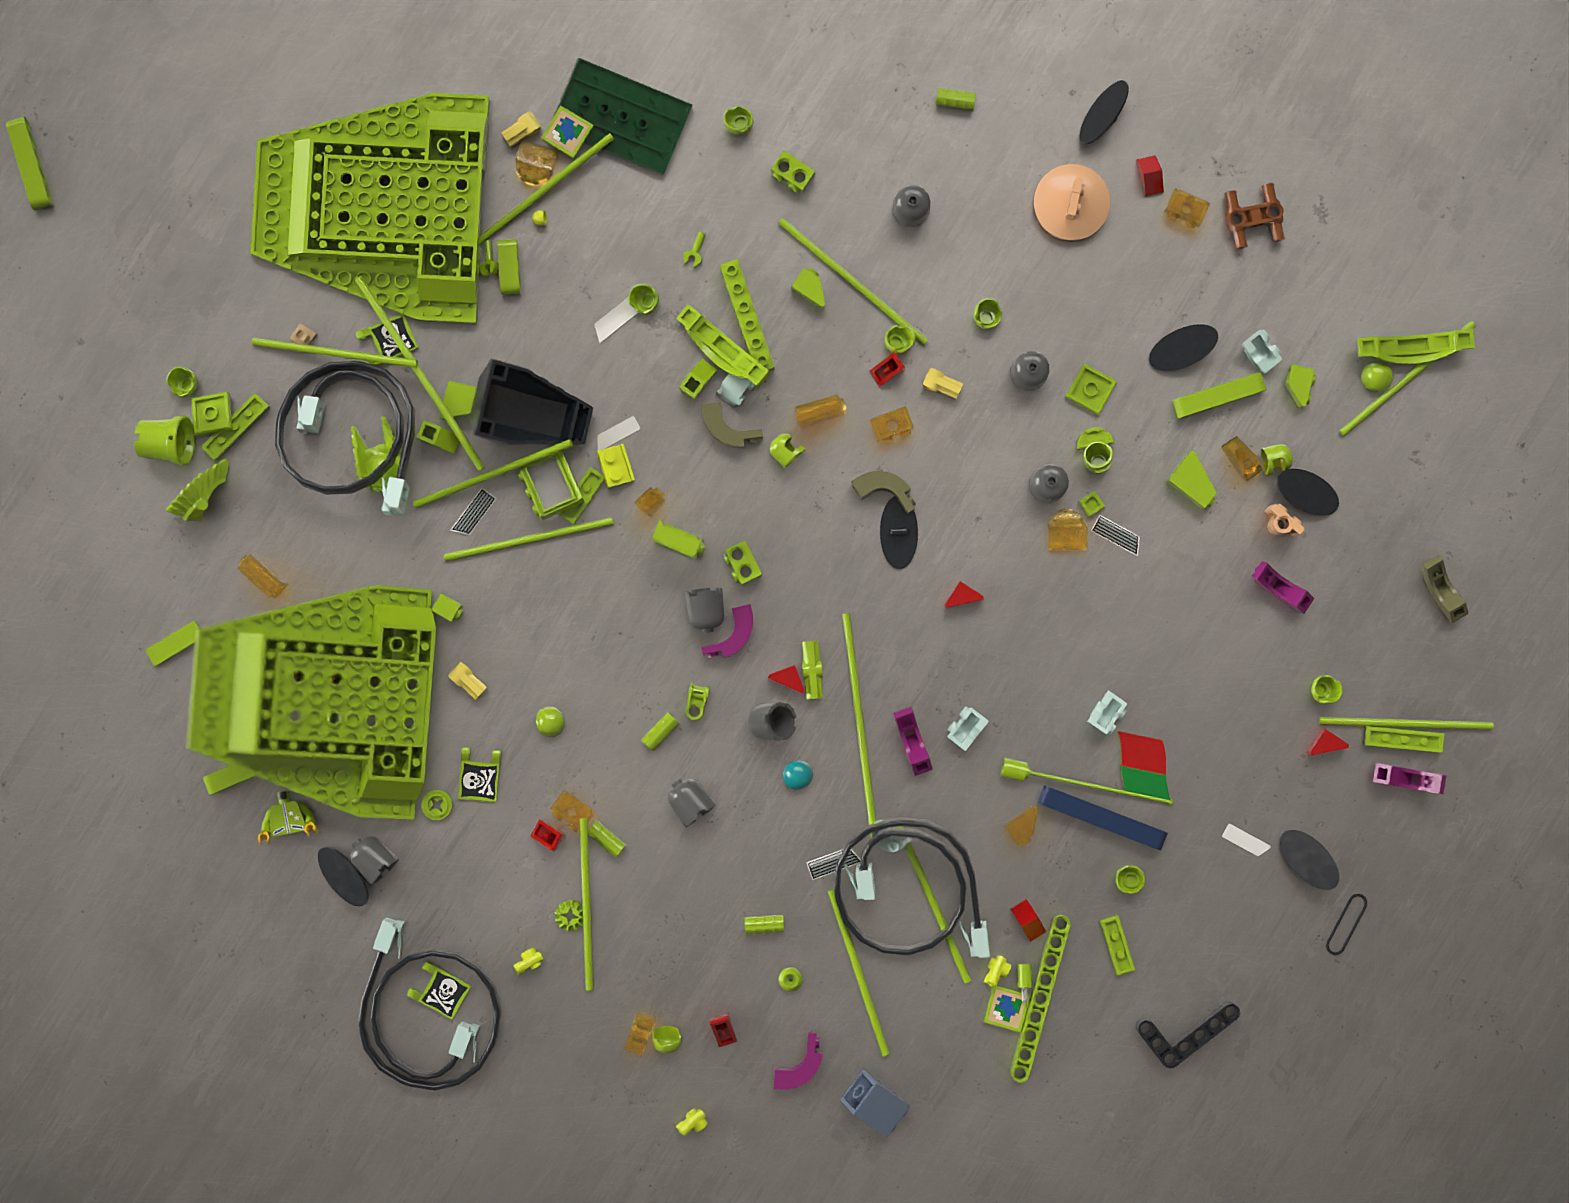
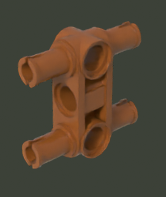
M1274 183L1262 185L1265 198L1263 204L1241 208L1239 207L1236 190L1224 193L1228 207L1226 210V224L1229 227V231L1233 233L1236 249L1248 246L1244 230L1257 226H1270L1273 242L1285 240L1282 228L1284 209L1279 199H1276ZM1270 208L1277 210L1278 215L1276 217L1270 215ZM1232 216H1238L1240 224L1233 223Z

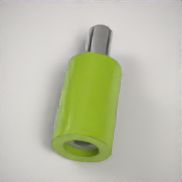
M1031 964L1017 965L1018 988H1022V1001L1024 1002L1029 1001L1028 988H1032Z

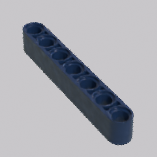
M1044 785L1037 802L1160 851L1168 835L1165 831Z

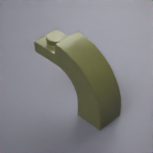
M721 402L702 404L705 424L709 432L719 442L734 448H745L744 440H748V443H757L759 439H763L762 429L736 431L727 426L722 417Z
M873 471L851 481V485L861 500L874 492L886 491L898 499L908 515L915 511L914 505L916 504L910 495L906 496L911 491V488L903 479L895 474Z
M1438 555L1424 563V570L1421 572L1425 583L1436 603L1451 623L1468 615L1467 604L1450 582L1444 560L1441 556Z

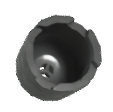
M917 185L905 186L898 191L892 208L898 222L909 227H914L924 222L930 213L931 201L929 194L925 189Z
M1027 351L1020 354L1013 361L1010 368L1012 381L1018 388L1025 391L1040 388L1046 382L1050 372L1047 358L1037 351Z
M1047 464L1041 466L1030 477L1029 486L1031 494L1042 503L1056 502L1066 493L1069 479L1064 469L1058 465Z
M717 587L716 590H710V588L691 590L692 594L689 591H685L688 620L692 627L702 629V633L713 632V628L723 623L724 605L721 587Z
M764 703L752 709L749 714L748 723L752 734L757 738L763 740H787L796 730L794 718H797L794 709L788 703Z
M679 779L671 785L673 789L668 795V801L685 827L696 822L700 813L704 816L716 806L697 780L687 779L682 781Z
M373 836L366 837L363 840L361 838L357 839L352 844L354 849L349 857L351 863L362 877L372 886L383 878L381 874L386 869L390 871L399 861L397 856L384 843Z

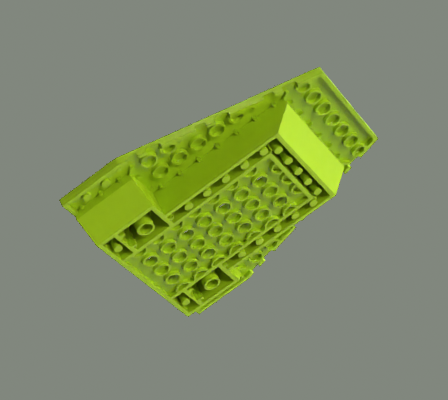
M431 92L417 98H409L402 102H394L366 110L365 112L350 114L347 117L336 118L310 125L306 128L295 129L288 133L258 139L250 254L367 300L355 281L356 278L361 276L380 306L419 321L476 324L481 254L478 239L482 172L485 173L489 95ZM345 174L352 176V181L349 184L342 183V177ZM384 176L390 178V183L387 186L380 184V180ZM423 178L429 181L426 188H420L418 185L419 181ZM461 180L467 182V187L464 190L457 189V183ZM344 212L350 215L347 222H341L339 218ZM382 214L388 216V221L385 224L378 223V217ZM425 217L427 220L426 224L418 226L416 224L417 218ZM457 219L465 220L464 227H455Z
M372 585L197 629L187 749L357 817L414 820L415 804L425 778L436 626L431 610L432 590ZM296 671H300L303 676L299 682L293 679V674ZM336 673L341 677V681L337 685L332 682V676ZM373 676H376L379 680L376 687L370 685V679ZM410 679H414L416 682V687L413 690H410L407 686ZM294 710L299 712V719L297 721L290 719V714ZM331 713H336L338 716V720L334 724L329 722V715ZM370 715H373L376 719L373 726L367 724V718ZM407 718L413 720V726L409 729L404 725Z

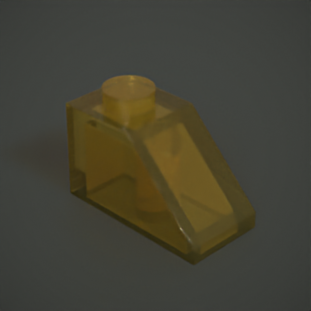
M1237 436L1221 446L1236 471L1246 481L1263 471L1257 456Z
M649 487L634 503L651 518L665 502L663 498L665 494L657 487L655 489Z
M1035 804L1003 825L1017 846L1020 844L1022 846L1026 845L1031 841L1030 837L1034 835L1038 807Z

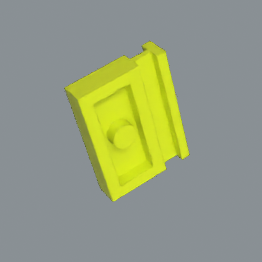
M624 444L596 452L607 488L635 480Z

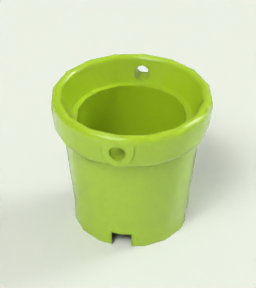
M175 416L172 419L141 420L138 422L134 433L139 434V441L134 440V447L138 457L171 461L175 465L181 466L187 465L191 461L195 448L193 423L188 416Z

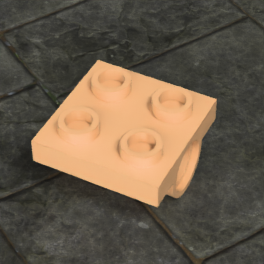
M1281 504L1268 506L1264 511L1271 518L1268 521L1267 527L1273 535L1278 536L1289 533L1294 537L1300 535L1305 528L1301 526L1303 523L1298 518L1289 516L1287 514L1288 510ZM1278 521H1281V522H1282V524H1283V528H1282V529L1279 528V526H1278Z

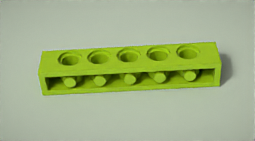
M738 259L720 264V270L749 355L768 371L775 370Z

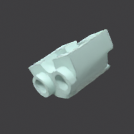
M1260 329L1241 345L1245 347L1244 352L1254 365L1257 364L1261 372L1266 373L1279 363L1282 358L1276 345L1271 346L1268 342L1270 337L1267 332Z
M728 374L716 395L734 408L736 405L740 406L746 398L743 394L747 389L751 391L755 384L747 378H738Z
M1108 690L1101 702H1098L1090 714L1087 722L1104 734L1111 735L1116 728V725H1114L1116 719H1121L1127 710L1124 708L1127 703Z
M965 706L959 714L961 716L957 723L953 721L947 729L950 732L947 737L966 751L989 721L973 708Z
M879 831L873 832L871 837L876 835ZM892 836L882 839L877 845L885 851L896 852L908 846L913 840L909 837Z

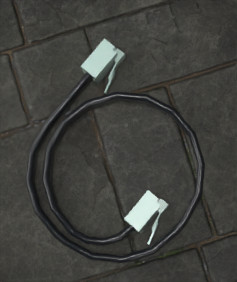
M361 361L329 362L305 373L288 390L276 419L275 447L285 470L305 488L325 495L352 494L375 484L394 465L403 445L396 478L389 477L387 490L386 480L382 478L384 495L382 511L385 515L393 516V514L404 516L410 490L409 485L405 481V475L415 436V409L405 386L388 370ZM355 370L367 371L384 377L401 392L407 406V432L405 440L404 417L394 394L376 377ZM329 374L315 386L311 396L303 397L301 406V399L297 395L313 380ZM342 379H357L376 386L389 398L396 415V438L387 458L369 476L349 485L323 486L300 476L291 467L284 450V426L296 396L299 414L297 430L304 434H308V432L318 434L325 408L320 398L331 384Z
M897 817L867 825L847 842L836 863L834 894L843 923L861 943L882 953L911 955L934 948L954 931L959 921L964 937L969 943L971 957H990L986 920H980L975 872L967 849L950 830L928 819ZM895 826L927 828L947 838L962 855L969 875L975 921L971 922L972 943L967 931L964 930L961 921H959L964 912L966 881L959 860L941 840L919 829L895 828ZM879 831L868 840L862 851L861 864H857L856 867L857 884L855 877L850 873L847 864H845V869L855 887L857 899H875L876 889L872 863H867V856L872 847L882 839L892 836L918 838L938 848L954 866L960 884L959 906L949 925L931 940L911 946L883 944L865 935L849 918L841 896V870L851 849L870 833Z
M387 917L382 921L373 949L378 950V954L360 1004L358 1029L363 1049L379 1071L403 1085L433 1091L460 1085L483 1067L495 1047L502 1014L496 987L481 966L456 952L432 949L408 955L385 973L373 994L370 1022L375 1042L391 1065L409 1076L424 1080L441 1077L454 1067L459 1057L462 1059L465 1057L473 1037L472 1050L474 1052L473 1063H475L477 1053L476 1038L480 1026L474 1023L471 1025L463 1021L458 1025L448 1052L453 1057L440 1070L432 1072L417 1071L397 1059L383 1040L377 1016L383 989L392 974L408 962L430 956L457 960L475 971L487 987L495 1014L492 1034L486 1050L477 1065L459 1078L439 1083L419 1081L405 1077L388 1067L372 1048L365 1024L368 1000L385 953L392 951L398 932V958H401L402 930L405 922Z

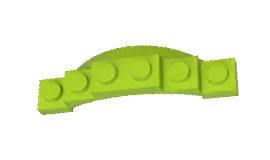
M687 304L676 319L685 326V329L696 345L725 372L738 378H747L758 388L771 374L770 371L729 339L691 305Z
M1464 329L1409 336L1357 338L1358 358L1374 356L1382 361L1394 364H1418L1435 361L1455 354L1460 350L1474 349V330Z

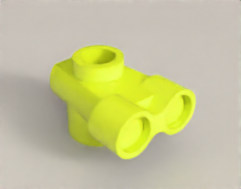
M532 947L521 954L523 961L514 964L513 968L518 976L529 968L533 971L542 965L543 957L540 952H536L535 948Z
M996 956V958L990 960L988 964L990 970L984 979L985 984L997 986L1000 976L1006 978L1011 969V964L1006 962V958Z
M692 1109L686 1114L687 1118L675 1127L682 1135L686 1136L692 1129L695 1132L701 1131L708 1122L705 1120L706 1115L702 1110Z

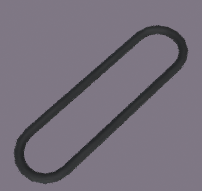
M1354 894L1348 900L1327 940L1326 948L1330 954L1339 955L1345 950L1367 908L1368 903L1364 895ZM1358 896L1362 897L1365 902L1364 907L1347 940L1339 952H1332L1329 948V943L1352 899Z

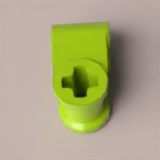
M694 683L690 684L686 714L689 719L697 721L702 718L710 686L701 687L694 685ZM694 706L700 709V714L697 717H692L689 714L690 709Z

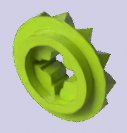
M431 790L422 799V811L429 819H444L452 810V800L449 794L443 790ZM431 798H433L436 801H441L443 799L442 803L440 804L441 809L443 811L439 810L438 808L430 810L431 808H433L432 806L434 805L433 800Z
M574 900L562 902L555 911L556 923L566 931L579 929L583 925V906ZM572 907V914L578 917L572 918L570 924H568V917L562 914H567Z

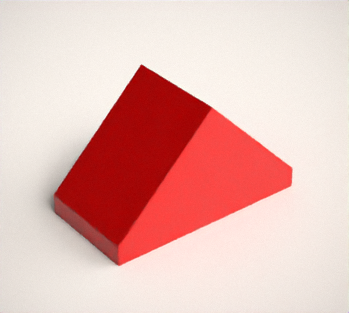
M1156 156L1137 159L1145 197L1164 193L1163 172Z
M893 352L873 367L870 373L880 387L905 370V366L896 352Z
M959 581L944 605L945 608L981 601L984 598L983 595Z
M795 665L768 676L769 679L802 694L804 692Z
M1321 729L1307 750V754L1316 755L1347 749L1349 744L1327 729Z
M539 819L530 836L554 852L566 833Z
M1027 899L1010 908L1030 942L1046 933L1043 924Z
M729 1013L710 1018L709 1022L719 1047L737 1042Z

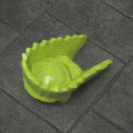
M386 416L381 417L384 444H379L372 448L367 447L366 442L355 426L350 427L356 461V475L359 477V480L369 476L387 458L393 445L395 436H393L390 424L387 423ZM401 450L394 465L375 484L366 488H369L370 491L383 492L382 478H384L387 490L389 477L396 478L402 453Z
M227 459L221 460L218 464L215 463L205 473H199L198 477H194L192 483H188L185 489H181L180 495L176 496V499L168 505L165 511L183 518L185 522L201 521L204 511L208 508V500L211 493L226 480L225 477L229 468Z

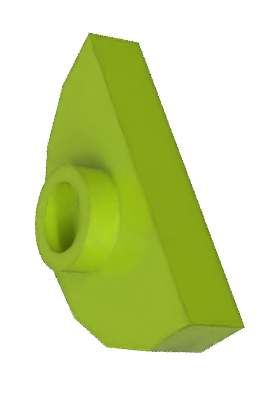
M1092 427L1085 430L1079 436L1077 450L1084 449L1093 442H1103L1108 445L1114 444L1115 441L1108 431L1101 427Z

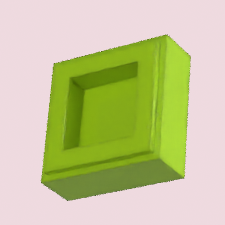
M1096 491L1078 501L1088 517L1105 507Z

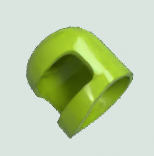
M789 434L777 436L769 448L771 455L784 468L806 450L802 445L795 449L790 443L792 436Z
M1103 442L1089 444L1084 451L1086 468L1095 474L1104 473L1110 468L1113 457L1111 447Z
M1285 444L1272 445L1261 449V459L1266 476L1273 475L1274 468H1281L1282 470L1291 468L1293 455L1290 448Z

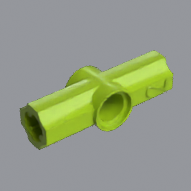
M818 641L802 642V667L806 698H823L821 680L823 674Z

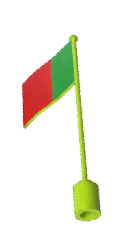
M1117 731L1121 745V774L1124 790L1030 771V767H1027V762L1004 758L1002 763L1001 777L1024 781L1025 778H1029V775L1169 803V806L1173 804V799L1169 797L1166 781V752L1163 741L1160 739Z

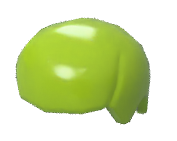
M739 105L731 109L727 108L723 115L726 128L733 134H744L753 126L752 113L747 108L740 107Z
M637 284L629 292L628 302L637 312L649 314L657 308L659 295L652 286Z
M987 298L976 305L973 317L979 327L988 330L995 328L1001 322L1003 311L1000 309L998 301Z
M895 325L886 332L884 341L886 348L892 353L904 354L912 348L916 338L914 331L909 326Z
M1371 363L1363 369L1361 380L1368 390L1384 391L1390 387L1393 381V372L1384 363Z
M179 366L173 368L168 373L166 383L172 389L173 394L187 397L197 389V377L192 370Z
M1322 675L1313 681L1311 692L1317 702L1332 704L1341 699L1343 689L1340 681H1336L1332 676Z
M545 707L539 710L535 717L538 731L546 737H556L561 734L565 727L564 717L561 711L555 707Z
M1127 865L1118 870L1115 881L1118 889L1123 893L1132 895L1143 889L1145 886V876L1143 871L1137 866Z
M661 1026L652 1032L653 1045L659 1052L672 1053L678 1050L681 1045L682 1037L680 1036L679 1029L676 1027Z

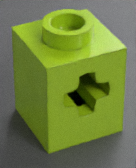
M440 594L431 610L454 622L455 619L459 620L461 617L463 605L444 594Z

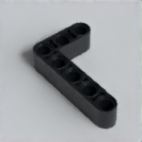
M1232 1002L1223 1003L1172 1044L1167 1042L1149 1019L1142 1018L1138 1020L1136 1030L1159 1061L1166 1068L1172 1069L1236 1021L1240 1016V1009ZM1231 1006L1234 1007V1014L1227 1016L1226 1009ZM1214 1018L1219 1019V1025L1216 1028H1212L1210 1025ZM1144 1023H1149L1150 1030L1143 1033L1141 1026ZM1203 1030L1204 1037L1197 1040L1195 1038L1196 1032ZM1155 1039L1162 1040V1045L1159 1048L1153 1047ZM1183 1042H1188V1050L1182 1052L1180 1045ZM1168 1054H1173L1174 1060L1171 1063H1165V1057Z

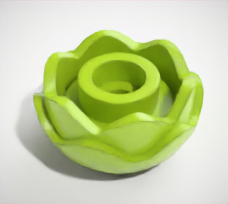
M790 967L781 971L779 984L784 990L789 992L796 991L802 985L803 976L798 969Z

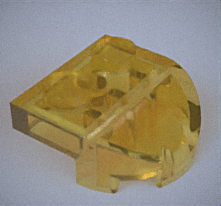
M522 140L515 161V170L520 176V180L529 185H539L540 182L548 181L553 175V168L559 151Z
M1062 509L1050 518L1048 522L1049 550H1087V525L1084 518L1076 510Z

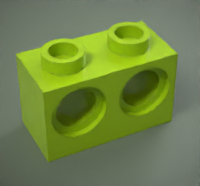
M785 150L782 151L771 168L772 177L779 182L785 181L789 184L788 187L796 193L798 191L803 193L815 176V170ZM781 164H787L789 166V170L787 172H781L779 170V166ZM796 175H803L805 181L802 183L796 182L794 179Z
M745 540L725 550L726 554L723 557L728 566L732 564L735 570L732 572L736 583L740 582L741 585H744L762 576ZM741 550L743 552L742 559H733V551ZM743 567H749L752 570L749 577L741 575L740 572Z

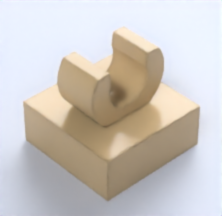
M300 323L289 339L296 344L310 345L317 334Z

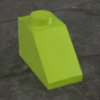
M804 267L792 284L791 289L823 310L825 308L821 280L818 277L819 273L812 268L806 269Z

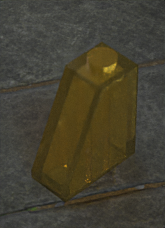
M837 394L794 407V412L800 429L843 415V409H846L843 398L839 399Z
M253 554L244 555L239 561L240 566L237 569L270 598L276 599L288 585L287 582Z

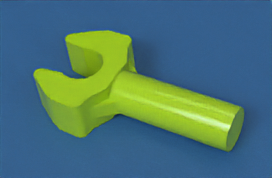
M699 231L692 250L684 251V264H687L691 256L695 257L694 268L701 264L702 257L699 255V251L705 238V233Z
M486 240L484 241L485 262L479 268L482 275L489 277V268L490 272L496 275L499 270V264L493 260L492 241Z

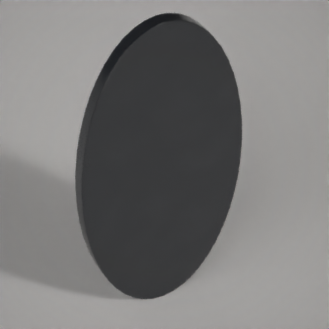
M1120 80L1113 83L1093 103L1080 129L1079 138L1083 144H1091L1098 140L1117 121V117L1121 113L1128 97L1129 86L1127 82Z
M1204 324L1179 328L1156 343L1150 352L1149 362L1155 369L1163 371L1178 370L1193 365L1206 357L1214 349L1219 338L1218 332L1214 327Z
M1286 469L1277 476V487L1280 493L1296 508L1306 513L1320 516L1333 514L1338 509L1339 499L1335 490L1318 475L1302 469Z
M894 496L887 502L882 513L880 541L888 563L896 569H903L912 561L917 548L918 523L915 511L908 515Z
M1287 830L1282 834L1280 838L1282 854L1292 870L1301 879L1322 890H1331L1338 885L1339 871L1333 857L1320 842L1298 830Z
M331 847L321 848L318 852V863L322 874L331 888L343 900L353 906L361 907L366 905L368 902V890L356 867L338 850Z

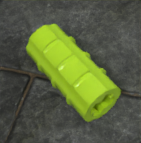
M938 88L936 105L974 110L976 93L960 91L958 89Z
M667 712L641 740L654 751L680 723Z
M598 820L588 830V835L615 858L626 846L620 838L616 837Z
M783 915L745 917L746 935L784 932Z

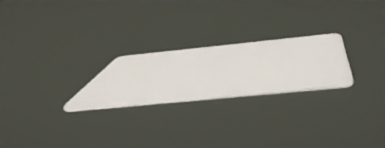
M632 416L597 436L598 450L605 449L640 430L635 417Z
M1228 824L1222 835L1223 838L1256 856H1260L1271 848L1270 845L1232 824Z

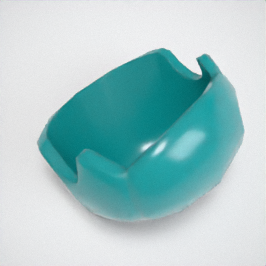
M802 760L792 761L784 768L782 773L783 781L791 789L800 790L805 788L812 781V767L808 762Z

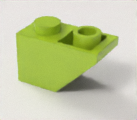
M701 359L683 380L679 389L693 400H696L717 372V369L704 359Z
M1292 364L1288 369L1285 386L1298 408H1304L1311 401L1312 394L1309 392L1311 386H1314L1316 381L1315 369Z
M423 420L416 437L423 442L455 454L460 442L453 432Z

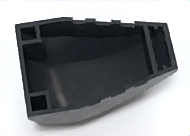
M490 359L477 383L470 413L472 433L477 437L500 444H559L569 439L572 441V444H585L594 407L565 392L562 388L555 386L527 368Z

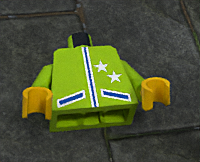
M289 791L278 792L279 804L272 805L267 810L262 822L261 833L258 835V841L261 845L262 840L267 839V844L269 845L271 844L269 835L275 837L305 831L310 836L312 829L317 834L319 830L315 826L314 813L300 800L291 802Z

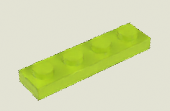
M254 393L232 415L233 429L214 433L201 448L213 460L217 461L270 406Z
M1366 726L1364 745L1443 753L1444 734Z

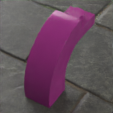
M1263 560L1254 570L1252 577L1255 579V583L1283 603L1305 614L1315 599L1307 590L1281 576Z
M751 604L732 608L735 621L732 635L724 642L701 647L703 655L707 654L708 658L718 656L719 651H722L723 657L726 658L734 655L744 647L753 629Z
M912 707L893 713L914 775L917 776L933 770Z
M1376 763L1373 782L1444 794L1447 775Z
M808 1031L807 1053L799 1065L792 1068L775 1067L774 1089L788 1090L797 1088L808 1082L815 1075L821 1064L823 1054L822 1051H815V1048H819L820 1036H816V1031Z

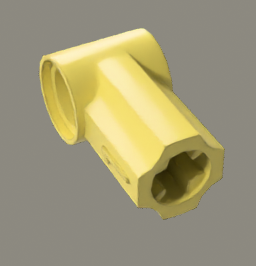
M530 111L523 114L515 124L501 132L508 145L512 147L525 137L535 135L542 127Z
M929 368L922 383L923 387L934 392L939 391L954 399H957L963 383L945 376L944 373L934 368Z
M460 662L448 674V677L454 683L464 688L475 700L487 689L463 662Z

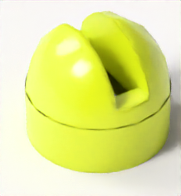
M539 210L533 214L532 220L536 225H547L545 210Z

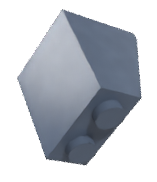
M862 1069L840 1099L853 1115L886 1137L894 1131L897 1123L906 1115L910 1107L903 1098L864 1069Z

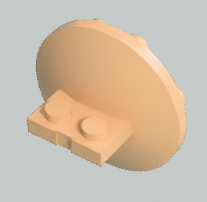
M1077 164L1056 167L1048 172L1037 186L1034 195L1035 215L1045 231L1058 239L1078 241L1088 238L1102 227L1110 211L1109 190L1103 179L1088 167Z

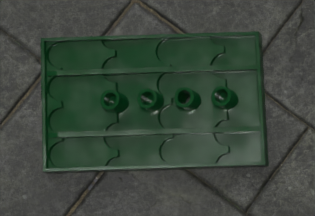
M578 58L553 117L560 106L566 108L594 126L584 143L594 146L610 133L614 140L601 150L663 175L693 104Z

